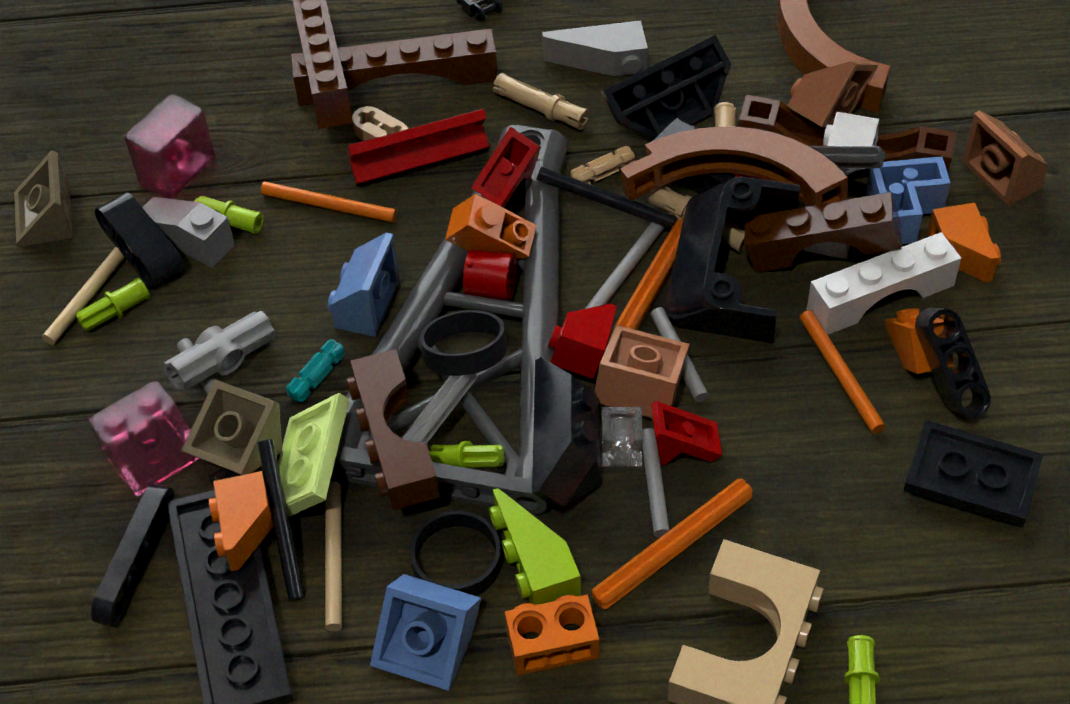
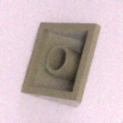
M51 150L14 192L17 245L28 246L73 238L70 186L58 153Z
M215 379L181 451L240 475L250 474L262 466L258 442L272 439L276 456L282 453L279 403Z

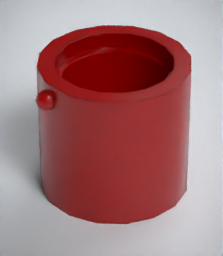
M469 250L463 270L464 294L511 301L517 281L516 255L506 252Z

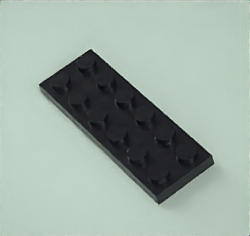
M215 490L167 501L203 704H285L293 702L260 544L239 570L231 571L226 556L218 557L214 540V533L221 532L220 522H213L209 506V499L216 497Z

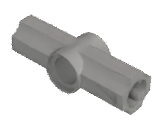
M254 311L224 329H221L219 326L209 327L199 335L194 346L164 362V373L167 375L169 383L177 391H185L216 372L221 375H228L241 365L245 355L273 340L275 330L268 316L262 311Z

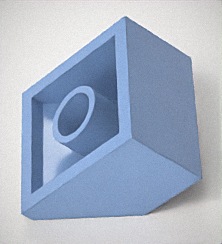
M384 233L356 248L349 263H344L340 274V284L337 290H333L330 293L327 305L328 311L332 313L334 328L374 337L377 336L400 282L393 234Z
M403 574L386 588L370 666L449 691L472 640L481 598Z

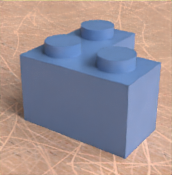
M943 157L887 161L883 163L881 168H870L866 194L871 196L888 192L892 193L901 222V244L917 242L923 214L932 213L933 209L946 206L951 182Z

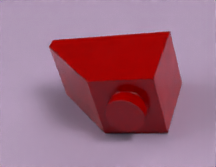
M605 304L567 313L563 326L555 325L551 334L548 347L553 348L554 352L550 363L594 379L605 352L617 306Z

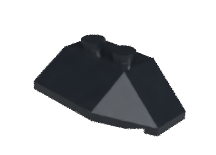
M714 35L601 91V94L618 124L654 140L676 118L688 125H692L712 115L714 107L718 104L731 63L717 36Z
M540 357L535 360L532 493L559 510L602 485V417L596 392L571 374Z

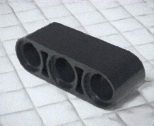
M126 192L95 208V217L102 230L150 288L162 284L185 270L183 259L177 249L130 193Z
M924 309L916 318L915 329L944 404L953 413L970 417L981 416L990 407L991 395L961 318L950 309ZM938 316H941L944 320V329L937 336L933 331V322ZM955 352L958 356V365L955 370L950 372L947 360L950 354ZM969 388L972 392V401L964 408L961 398L964 391Z

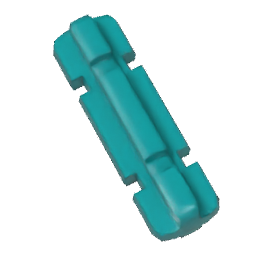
M333 339L328 340L320 348L322 353L317 352L298 373L300 377H294L286 386L287 395L298 403L303 402L311 393L309 389H315L333 369L331 364L336 365L344 356V347Z

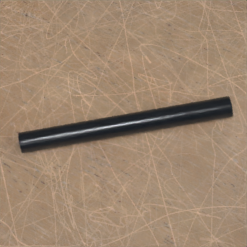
M542 166L536 179L668 229H672L676 218L675 215L634 200L630 201L626 197Z
M272 439L262 440L257 444L288 601H295L304 598L305 595L274 441Z

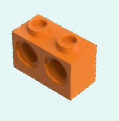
M588 594L577 597L575 595H564L553 602L538 605L526 603L515 607L513 610L505 611L506 632L517 676L599 659V636ZM567 624H577L581 626L579 629L573 631L566 630L563 628ZM528 632H535L539 634V636L534 639H525L522 637L523 634Z

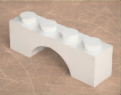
M836 112L833 125L827 124L823 145L876 146L879 119ZM839 168V169L847 176L848 174H850V173H852V172H854V171L861 170V169H866V168ZM822 242L804 248V251L847 259L850 245L839 242Z
M940 232L903 246L902 249L890 251L811 281L807 310L813 311L825 332L829 335L857 324L871 306L894 292L911 289L916 290L922 298L953 287L961 257L943 233Z

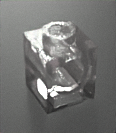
M602 407V467L642 466V407Z

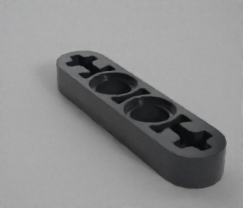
M150 484L146 488L93 600L91 618L94 623L116 627L121 622L170 517L167 501H172L175 498L173 488L158 484Z

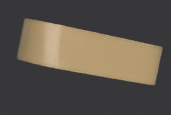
M365 106L359 108L352 115L354 133L363 141L408 129L407 125L375 107Z

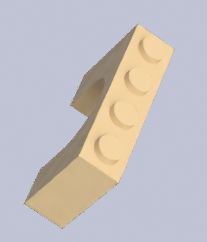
M723 539L710 573L708 594L750 607L761 613L773 626L777 641L767 653L748 661L728 660L683 645L669 680L667 701L676 704H786L787 697L780 695L784 682L793 684L800 662L799 659L793 658L796 647L805 648L812 627L811 623L805 622L808 612L810 610L817 613L824 588L817 586L820 570Z

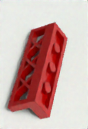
M484 109L349 145L346 154L355 184H363L488 149L490 146L483 126L484 121L487 119Z

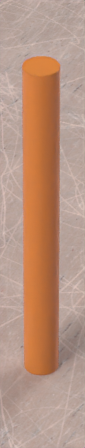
M265 181L261 185V195L390 223H394L397 218V209Z
M807 310L803 312L799 317L800 321L872 434L880 433L886 427L883 420L813 311Z

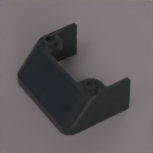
M735 177L693 196L688 201L665 304L666 314L673 326L773 344L777 310L740 304L741 286L739 282L728 274L716 273L714 270L726 211L762 215L798 208L801 185L750 177Z

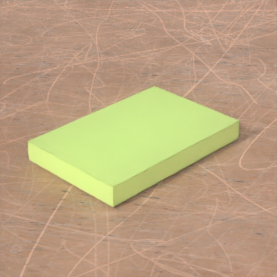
M340 393L289 418L282 445V453H280L278 460L288 516H292L326 500L350 400Z

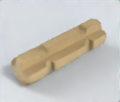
M623 146L615 150L614 155L610 152L586 163L587 167L581 165L571 170V178L591 184V180L597 182L619 172V167L623 168L635 161V154L629 146Z

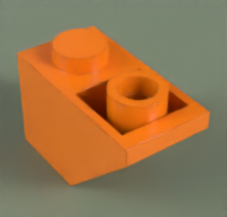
M474 194L453 208L445 240L467 251L474 249L514 253L516 258L526 259L530 255L536 225L480 195Z
M975 202L933 209L927 231L928 236L930 237L942 232L961 257L958 270L984 282L993 281L996 267L1001 262V254L998 245L992 243L989 236L987 219L980 215Z
M910 308L897 311V317L885 319L886 329L903 368L916 374L929 372L931 368L915 329L916 318L920 311L918 308ZM936 318L933 322V331L938 336L944 329V320ZM950 354L947 360L948 368L954 366L952 354Z
M262 471L213 481L216 497L209 499L210 512L213 522H220L221 532L214 533V540L218 557L226 556L231 571L239 570L274 527Z

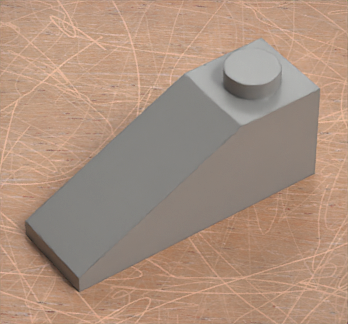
M641 20L542 32L543 60L546 62L610 76L637 74L647 69L648 47Z
M153 197L142 207L176 249L210 268H213L235 246L228 217L201 202Z

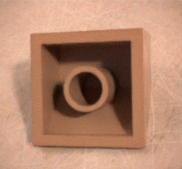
M848 61L805 74L793 84L790 90L791 99L787 106L821 127H826L827 124L833 125L836 112L852 114L879 65L867 61Z
M980 110L974 113L962 162L1008 206L1040 190L1048 168V164L1000 120Z
M616 325L599 365L594 391L597 394L598 403L609 409H621L653 420L651 408L653 402L659 401L670 406L674 404L690 344Z

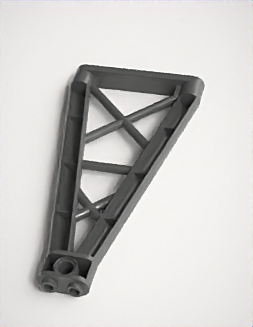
M509 125L502 130L498 145L508 129L512 127L541 146L531 179H522V181H525L524 219L536 225L529 257L526 259L517 258V265L523 271L522 303L455 293L454 290L463 277L468 251L444 238L372 355L396 349L403 372L405 373L417 351L420 350L422 352L420 343L422 330L431 321L439 317L445 306L522 318L521 349L504 357L491 368L478 372V378L459 401L490 445H501L504 448V463L507 466L505 475L432 463L437 476L439 497L442 499L492 507L494 506L493 490L499 488L529 513L540 514L546 511L548 503L532 493L535 360L542 357L549 362L551 361L554 349L548 347V343L554 326H559L560 188L536 179L541 166L561 173L569 144L565 136L556 130ZM474 190L473 193L471 194V196H473L474 194H478V195H480L481 197L485 198L484 196H482L481 194H479V193L476 192L475 190ZM435 345L431 348L440 352ZM521 366L518 456L471 392ZM437 373L444 383L450 376ZM348 392L346 397L350 400L331 478L377 487L374 473L381 472L378 462L370 464L365 441L371 439L369 431L361 432L355 409L361 408L360 400L352 401ZM434 395L394 415L388 425L390 430L395 433L412 424Z

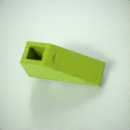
M499 488L494 489V506L489 507V514L494 529L496 531L502 529L506 540H502L501 543L508 564L515 563L519 574L515 575V581L521 598L529 597L532 604L538 605L553 602L564 595L581 596V576L567 542Z

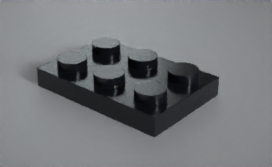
M925 420L903 491L1023 527L1028 515L1043 454Z

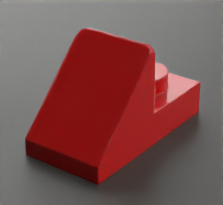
M510 127L471 188L491 202L504 208L522 179H531L541 146Z
M659 401L651 404L661 466H665L681 452L709 462H714L722 456L717 422Z

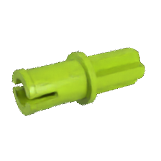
M200 196L194 200V202H201L228 217L231 227L245 230L252 234H258L262 228L264 221L262 212L236 206V203L231 200L225 203L205 196Z
M136 278L112 293L109 291L105 292L104 298L77 312L76 317L81 327L86 331H90L115 316L118 318L123 317L124 311L149 299L150 294L142 280Z
M462 441L456 445H432L430 447L432 451H429L432 462L474 469V467L502 466L505 462V450L501 445H473L471 441Z
M855 635L847 641L849 671L845 673L844 681L849 685V704H876L875 685L879 683V674L875 672V640L870 636Z

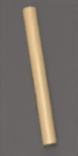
M117 247L111 251L42 335V338L47 343L54 345L77 318V312L85 308L125 259Z
M330 482L325 500V628L328 631H339L342 629L341 484L338 482Z

